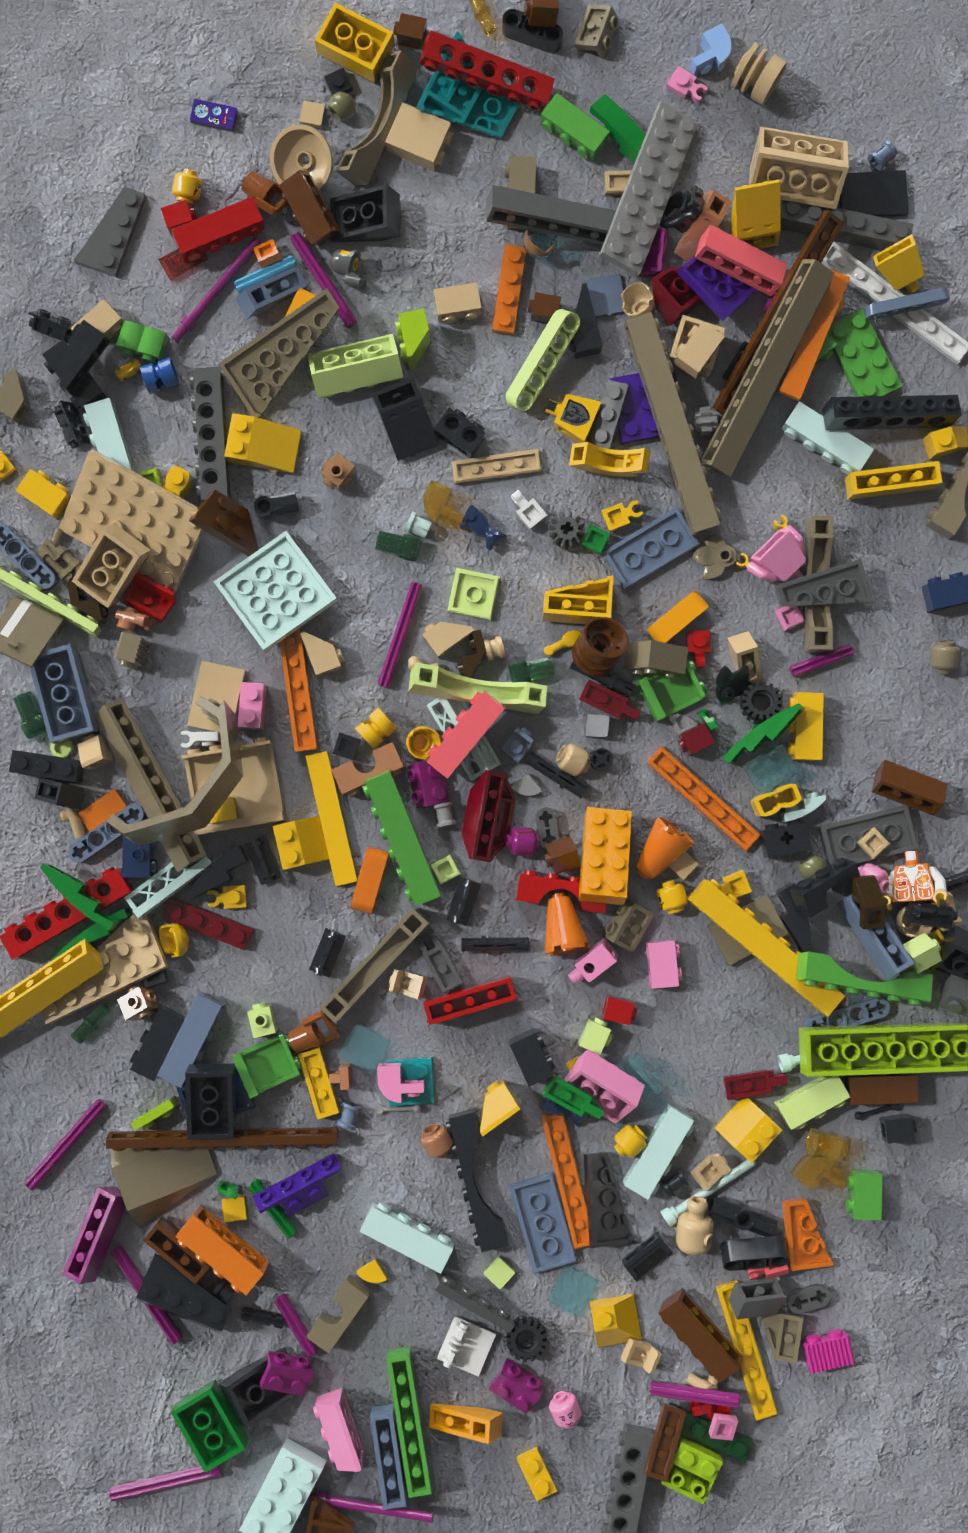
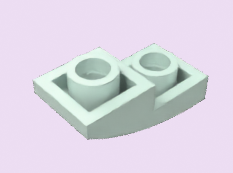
M818 792L805 794V799L800 801L801 809H799L798 805L785 808L786 812L780 813L781 822L795 820L810 813L826 800V795L819 796Z

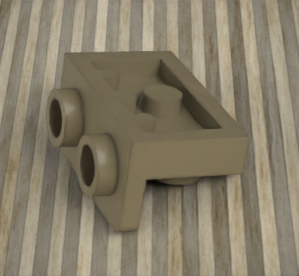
M588 4L574 43L577 49L596 51L600 58H605L607 51L611 47L613 34L619 24V18L612 6Z
M626 899L624 905L617 906L616 913L607 925L603 937L634 953L654 913Z

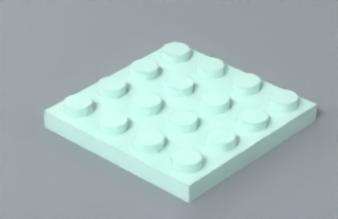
M287 531L214 581L264 652L271 649L338 601Z

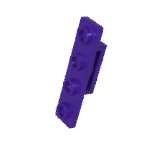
M333 1153L253 1195L259 1213H263L281 1203L286 1214L290 1217L324 1199L329 1194L323 1181L341 1172L342 1168Z

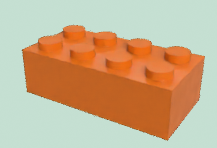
M202 1205L197 1208L175 1236L183 1248L191 1249L201 1263L209 1264L219 1278L227 1279L231 1283V1287L240 1294L247 1295L263 1276L270 1261Z

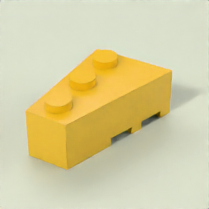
M613 575L601 580L586 581V583L576 586L570 585L545 591L542 621L587 624L591 619L597 617H608L611 619Z

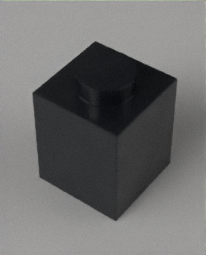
M900 1114L879 1117L882 1140L886 1143L915 1140L914 1134L917 1133V1126L915 1120H912V1117L909 1115Z

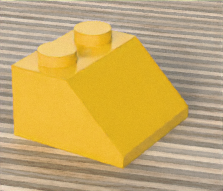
M319 816L273 826L283 870L329 859Z
M748 1097L741 1098L714 1127L751 1163L758 1158L782 1131Z

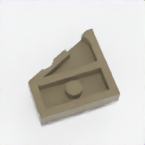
M779 1311L778 1314L761 1316L773 1358L797 1364L804 1317Z

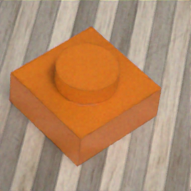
M274 239L254 247L261 268L281 260Z

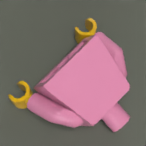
M781 515L779 519L783 524L780 525L774 520L773 528L777 532L751 557L752 562H749L747 555L742 553L740 557L746 560L745 563L740 564L736 561L735 565L740 569L746 567L747 571L771 582L777 580L785 582L788 578L794 580L803 577L804 575L799 570L806 561L803 537L791 525L788 526L787 517Z

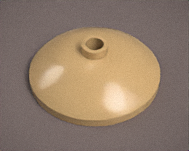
M292 125L282 130L275 138L270 152V165L273 175L279 184L299 170L309 171L320 190L331 176L333 155L328 141L317 129L307 125ZM306 156L310 159L308 164L305 162Z

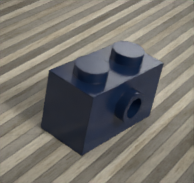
M123 836L122 877L154 876L158 869L157 859H154V850H157L158 841L139 847Z

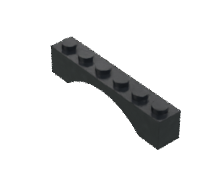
M474 1108L450 1114L449 1121L446 1122L448 1134L453 1135L454 1138L452 1152L454 1158L458 1157L460 1165L456 1166L459 1180L464 1179L465 1188H462L464 1201H469L471 1210L467 1212L470 1224H475L476 1232L473 1233L475 1245L480 1246L481 1252L508 1246L502 1217L486 1204L474 1180L472 1160L476 1143L481 1134L476 1110Z

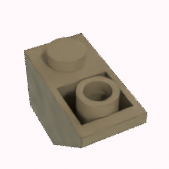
M12 368L3 377V384L0 387V414L20 424L30 407L23 376L16 369Z

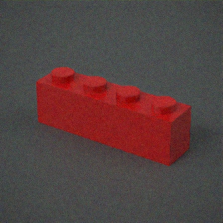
M249 197L171 229L182 259L186 262L195 261L201 255L208 252H217L227 244H236L242 238L249 235L256 236L265 228L263 218L253 197Z
M509 975L424 1000L423 1005L429 1025L510 1002L517 998Z

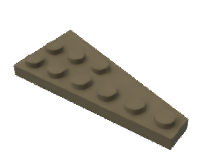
M328 288L218 364L252 416L257 418L262 416L340 310L339 304Z

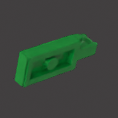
M555 1074L550 1077L542 1091L543 1096L580 1117L584 1116L587 1118L591 1114L601 1119L605 1112L604 1108L595 1104L597 1099L593 1095Z

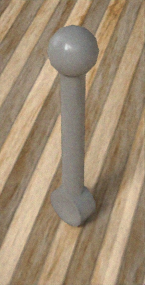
M419 1104L407 1107H383L382 1105H377L375 1108L377 1114L389 1111H414L420 1113L422 1110Z

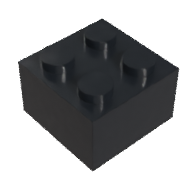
M532 1028L509 1039V1045L529 1087L554 1076L552 1069L556 1067L550 1053L545 1054L542 1049L546 1046L540 1032L535 1033Z

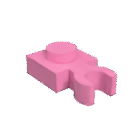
M680 66L677 67L666 86L668 90L685 99L687 94L690 95L692 101L700 104L702 97L697 95V92L706 94L708 89L704 84H696L697 77Z

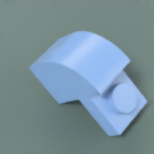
M723 24L703 33L700 45L704 53L693 58L690 65V71L694 76L700 73L701 75L706 74L712 67L716 74H718L725 67L731 51V39Z

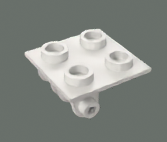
M454 1316L437 1359L443 1361V1365L451 1369L453 1365L479 1377L496 1333Z

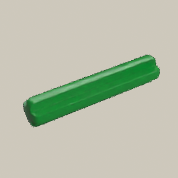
M259 1179L254 1180L249 1185V1189L254 1195L266 1189ZM279 1205L267 1210V1213L286 1238L289 1239L297 1233V1228Z

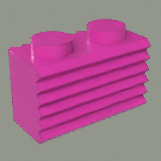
M833 1329L828 1332V1335L811 1334L806 1337V1340H801L806 1366L811 1374L855 1364L850 1338L846 1331Z

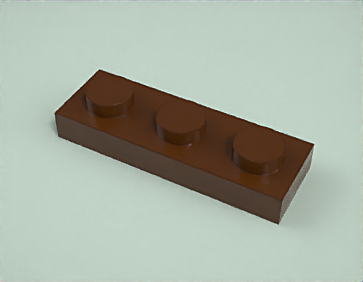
M665 1403L662 1404L643 1472L646 1476L667 1482L684 1423L685 1410Z

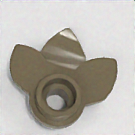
M710 535L706 537L707 546L698 548L692 555L696 562L705 566L703 572L704 579H714L721 576L725 568L732 566L737 560L736 550L732 546L726 545L721 537ZM728 552L730 555L728 559H722V554Z

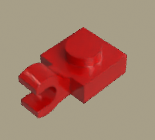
M710 630L687 631L688 654H694L696 669H703L705 667L704 654L710 653Z
M689 1402L690 1412H692L693 1416L707 1414L709 1420H712L714 1413L732 1415L730 1407Z

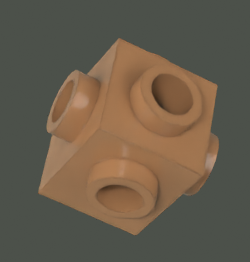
M337 452L332 460L328 459L323 464L321 475L325 479L323 483L332 490L336 488L341 492L344 487L348 488L354 480L352 476L357 470L354 464Z
M135 986L128 990V994L117 999L125 1020H144L152 1015L151 1012L159 1008L156 1002V994L151 988Z

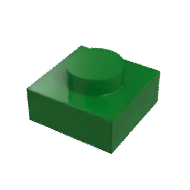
M590 524L580 546L600 555L610 533Z

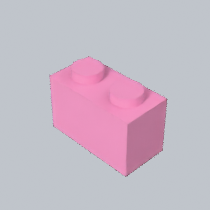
M241 682L237 727L241 729L264 730L267 686L265 684Z
M674 940L646 942L650 987L654 989L679 986V981L682 980L681 967H677V958H680L679 945H675Z

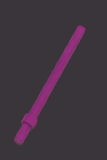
M253 238L191 314L183 318L180 322L181 326L171 336L175 342L178 343L188 330L191 331L196 326L195 322L254 253V247L261 244L259 239Z
M320 1491L318 1494L310 1493L306 1501L311 1503L312 1496L315 1495L334 1507L430 1523L433 1522L434 1513L401 1507L383 1510V1504L329 1496L328 1493Z

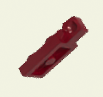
M589 679L579 698L580 701L617 719L625 720L627 716L637 721L641 713L631 707L633 702L629 701V698Z
M767 1069L723 1076L727 1100L770 1094L772 1091L777 1090L776 1086L788 1084L785 1073L774 1074V1070Z

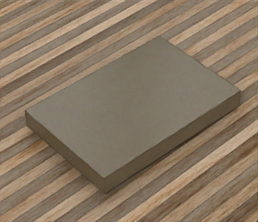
M767 894L741 907L743 910L745 908L751 910L757 916L755 920L758 923L762 924L764 922L774 930L772 934L777 939L788 934ZM714 922L707 925L729 966L751 954Z

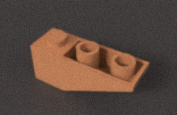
M715 190L705 193L700 212L691 223L689 229L682 234L673 254L686 262L696 255L700 237L710 225L719 226L731 201Z

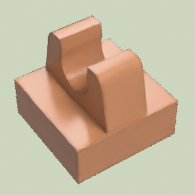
M342 1064L339 1067V1071L331 1072L329 1074V1083H340V1090H349L352 1087V1064Z

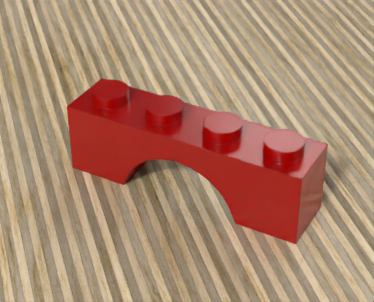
M525 870L524 874L519 873L516 893L517 901L538 904L546 893L554 889L568 890L579 900V877L569 876L568 880L560 879L559 874L547 873L546 877L537 876L538 871ZM579 901L582 910L598 913L606 912V903Z

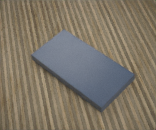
M678 507L604 550L601 554L625 591L695 549L700 543L695 535L691 536L688 523Z
M550 1172L509 1184L533 1273L536 1274L577 1262L553 1173Z

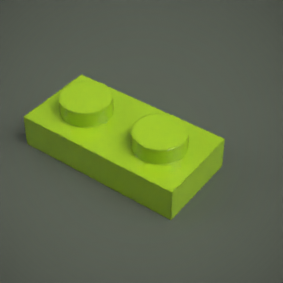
M174 1096L131 1122L132 1127L135 1131L141 1127L143 1131L155 1124L154 1119L162 1116L164 1119L174 1113L173 1108L178 1104Z

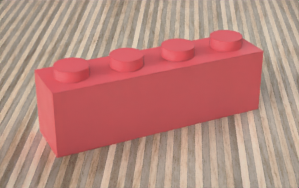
M710 225L700 237L695 255L696 259L769 296H772L782 285L787 268V263L713 225Z
M483 691L482 694L477 692L470 700L472 704L468 711L464 709L455 719L458 721L457 725L453 729L449 726L441 736L444 741L439 746L435 744L427 753L430 758L426 762L447 779L506 708L487 691Z

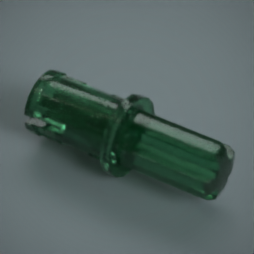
M100 1003L88 1017L85 1016L83 1018L84 1021L71 1033V1037L79 1044H82L93 1030L98 1029V1025L110 1013L109 1007L104 1003Z

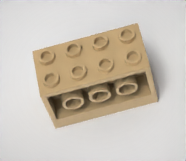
M760 126L750 165L749 185L779 179L780 200L836 209L849 168L848 141Z

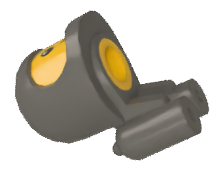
M337 249L331 256L332 269L334 272L344 275L341 278L344 284L364 290L366 280H363L361 276L356 274L361 258L360 251L352 250L350 252L344 249Z

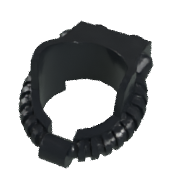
M695 185L691 187L692 194L688 190L684 194L681 191L674 193L668 200L659 225L663 228H675L681 233L686 232L701 210L703 190Z

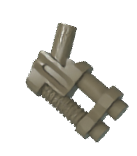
M55 528L51 541L45 539L37 553L42 560L48 562L63 581L69 582L74 578L72 573L74 571L77 573L82 562L78 558L75 559L69 553L70 549L67 546L59 544L64 532L62 529ZM63 558L68 564V567H62V565L59 564V561Z

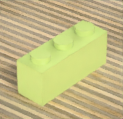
M820 1076L775 1101L774 1104L786 1126L790 1130H799L807 1125L806 1122L808 1120L823 1117L826 1114V1110L832 1107L838 1108L846 1103V1099L850 1098L839 1076Z

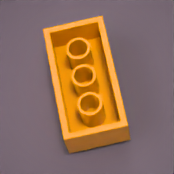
M594 807L586 808L578 901L624 905L627 899L632 811Z

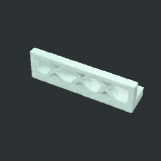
M440 697L427 705L442 733L448 729L449 722L454 724V726L457 725L458 721L455 719L463 709L469 710L463 701ZM440 702L445 709L444 715L440 714L435 706ZM483 735L462 760L461 765L472 782L479 778L485 770H492L501 765L485 735ZM471 762H476L481 771L475 773L471 767Z
M206 856L194 866L188 867V870L187 868L184 869L183 874L176 879L170 878L171 869L174 867L171 862L125 896L124 899L133 909L136 917L142 919L200 876L212 862ZM165 873H167L166 878L161 877ZM156 880L166 881L165 887L159 892H151L153 882ZM149 886L148 892L142 891ZM138 893L147 894V900L138 907L131 900Z

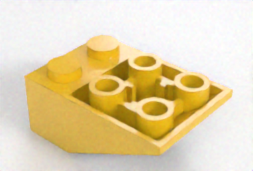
M780 180L765 181L735 188L729 234L758 249L778 246L781 232Z

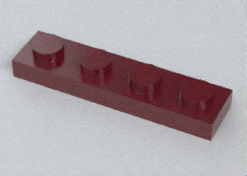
M172 897L169 898L161 918L243 950L247 949L254 931L251 927Z

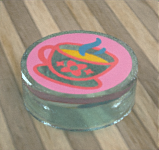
M841 989L840 992L845 995L841 1001L843 1006H854L856 996L847 994L845 989Z

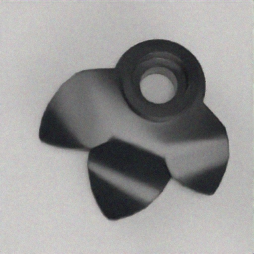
M747 665L734 673L727 666L721 668L715 680L717 685L715 689L716 697L720 702L726 703L735 696L743 695L745 689L747 690L748 686L752 685V682L748 681L750 670Z

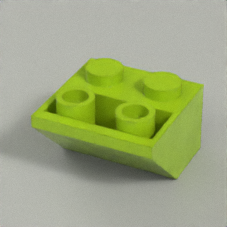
M424 308L398 313L399 321L395 322L403 364L408 363L409 370L415 368L430 345L429 328Z
M680 1435L667 1482L662 1481V1485L704 1505L723 1463L720 1453Z

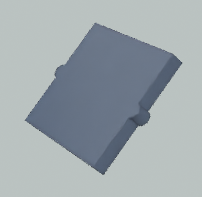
M620 274L601 275L598 278L586 279L584 281L588 286L595 318L601 316L611 317L613 314L624 313L622 309L623 300L621 298L623 286Z

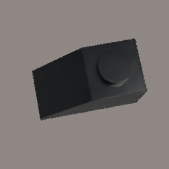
M39 777L34 799L80 810L81 804L84 801L85 788Z

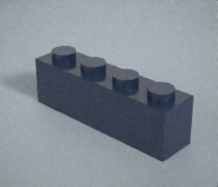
M958 572L949 575L950 579L941 580V577L927 580L928 583L921 587L927 613L968 604V575Z

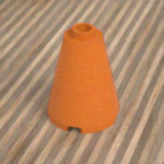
M661 816L655 820L635 865L638 869L636 872L646 880L648 878L654 879L694 844L693 839L688 834L682 833L677 829L678 826Z
M565 893L552 894V898L548 900L545 955L561 956L573 954L577 950L576 948H580V952L588 950L590 945L570 896H565Z

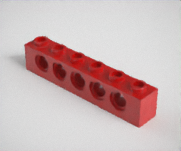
M432 30L426 37L419 63L428 71L444 73L449 79L465 81L470 87L486 89L491 95L507 97L508 101L528 105V108L533 111H542L548 105L555 80L553 77ZM441 54H446L450 61L443 60ZM462 62H467L470 69L464 68ZM483 70L489 71L491 77L485 76ZM503 78H508L511 82V85H507L504 82ZM524 85L530 87L531 93L525 91Z
M111 867L102 872L103 877L95 880V878H92L85 882L88 885L84 893L103 903L99 911L118 902L134 890L129 879L122 877V868L115 869ZM104 883L110 886L108 895H104L101 891ZM63 896L64 899L56 903L54 900L43 906L44 911L39 914L33 912L24 917L25 922L20 925L14 923L4 929L5 933L0 935V939L11 959L14 960L88 919V917ZM64 906H68L71 910L68 918L62 913ZM45 917L51 920L49 929L43 926V919ZM26 928L31 931L30 940H26L23 936Z

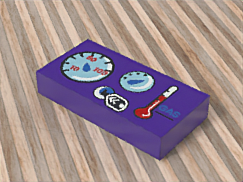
M194 99L190 122L233 132L238 109L232 106Z

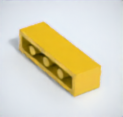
M939 461L851 472L845 478L848 500L930 490L942 484Z

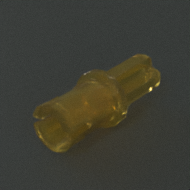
M469 0L474 10V17L476 20H479L484 33L487 36L495 33L496 27L490 16V8L486 6L484 0Z

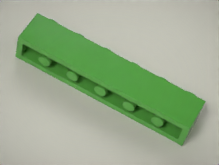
M390 769L365 779L366 785L362 786L366 798H371L374 806L371 807L375 819L380 818L383 826L379 828L384 840H389L391 847L388 848L392 861L397 860L400 868H397L396 871L400 880H405L408 888L405 889V893L409 902L414 901L415 906L440 897V891Z
M411 1347L388 1350L387 1365L408 1496L412 1498L432 1494V1477Z

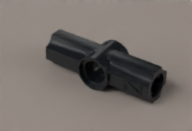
M713 1196L710 1199L707 1211L709 1216L735 1225L741 1230H748L764 1237L775 1235L777 1219L748 1209L745 1205L735 1204L717 1196ZM741 1213H747V1218L739 1222L738 1216Z

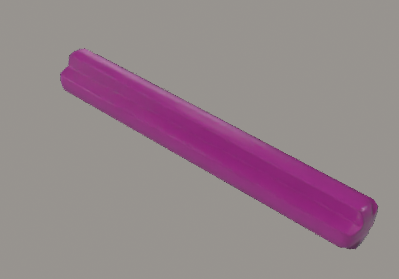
M651 1381L649 1392L652 1396L739 1408L740 1394L657 1381Z

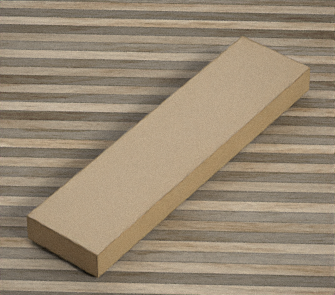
M539 449L452 461L455 484L542 472Z

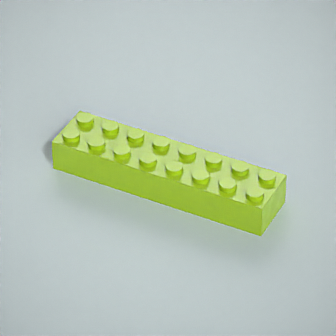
M968 1022L799 1027L800 1073L807 1077L968 1071Z

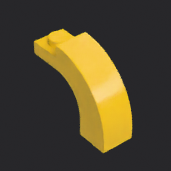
M589 442L572 444L569 466L601 475L637 477L638 473L648 472L651 450L646 448L612 450Z

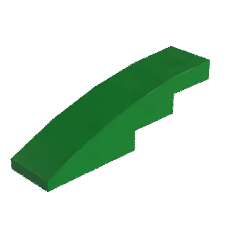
M604 94L591 105L589 112L605 125V128L610 131L609 136L620 144L619 151L635 164L646 135L620 106Z
M798 703L775 714L740 739L724 755L723 759L733 765L746 749L751 753H755L768 737L776 742L805 708Z
M42 863L40 866L53 886L74 907L109 931L115 930L119 921L99 911L103 903L84 893L88 884L49 863Z
M126 908L109 917L121 921L129 918L131 912L129 908ZM95 923L64 946L52 960L84 939L97 949L94 941L114 933V930L109 931Z

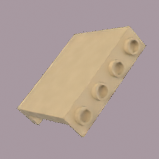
M266 737L253 739L251 744L239 741L243 777L229 795L234 796L238 818L211 824L209 822L206 828L195 830L196 835L286 820L272 741H267ZM221 745L211 746L209 751L201 752L200 749L188 750L187 755L181 756L185 761L191 800L221 761Z

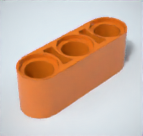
M370 846L367 847L350 909L372 915L388 862L389 852Z

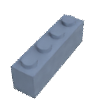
M852 893L837 903V906L887 981L915 964L886 920L885 927L864 930L859 926L860 904L852 899Z
M203 992L197 994L157 1074L158 1077L180 1088L185 1085V1072L189 1064H200L205 1055L203 1048L206 1042H211L216 1032L213 1030L216 1022H221L226 1012L223 1010L225 1003Z
M394 1404L375 1406L371 1408L370 1421L383 1510L406 1507L408 1494Z

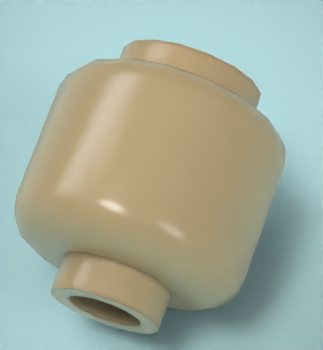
M573 743L562 746L556 757L558 767L572 776H578L582 772L586 773L591 764L589 753Z

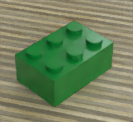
M216 1380L211 1381L176 1402L171 1411L173 1418L205 1473L245 1450L249 1438L243 1427L238 1423Z

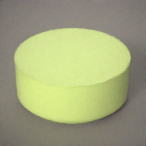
M72 741L60 744L51 743V753L57 757H69L73 752Z

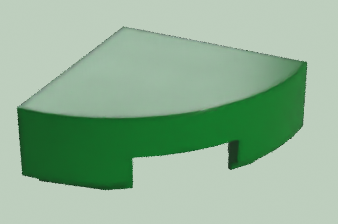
M702 709L697 712L702 723L706 724L709 731L718 727L715 719L709 716L708 710Z
M222 1180L219 1181L217 1187L218 1192L233 1199L237 1198L241 1189L240 1185Z

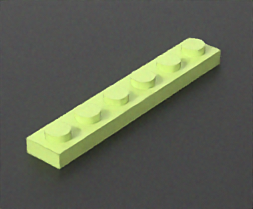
M0 565V583L45 609L66 618L68 622L96 638L99 636L101 629L96 619L89 615L86 617L80 615L79 610L70 604L65 606L59 603L60 599L51 593L46 595L40 592L41 588L32 582L26 584L21 581V576L13 571L7 573L2 570L3 566Z

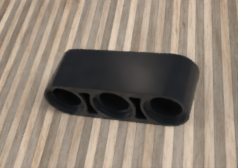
M508 9L504 12L502 32L505 37L548 53L560 51L563 40L561 26L555 24V27L529 26L528 17L524 15V12L516 9ZM514 22L516 23V25L511 26L508 25V23ZM531 29H533V30H536L537 32H536V33H530V32H528V31L531 30ZM549 37H556L557 40H550Z
M782 1236L727 1240L720 1245L723 1268L728 1271L781 1267L789 1263L786 1239Z

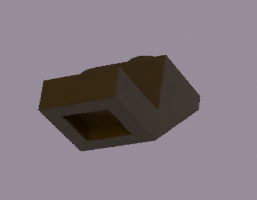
M72 581L66 582L71 604L101 623H107L106 616H109L108 608L95 598L84 601L87 598L86 592Z
M481 629L472 631L473 637L469 638L472 651L476 650L477 653L461 657V663L457 664L461 676L472 678L486 655Z
M876 876L853 877L852 899L860 904L859 926L864 930L885 927L886 905Z

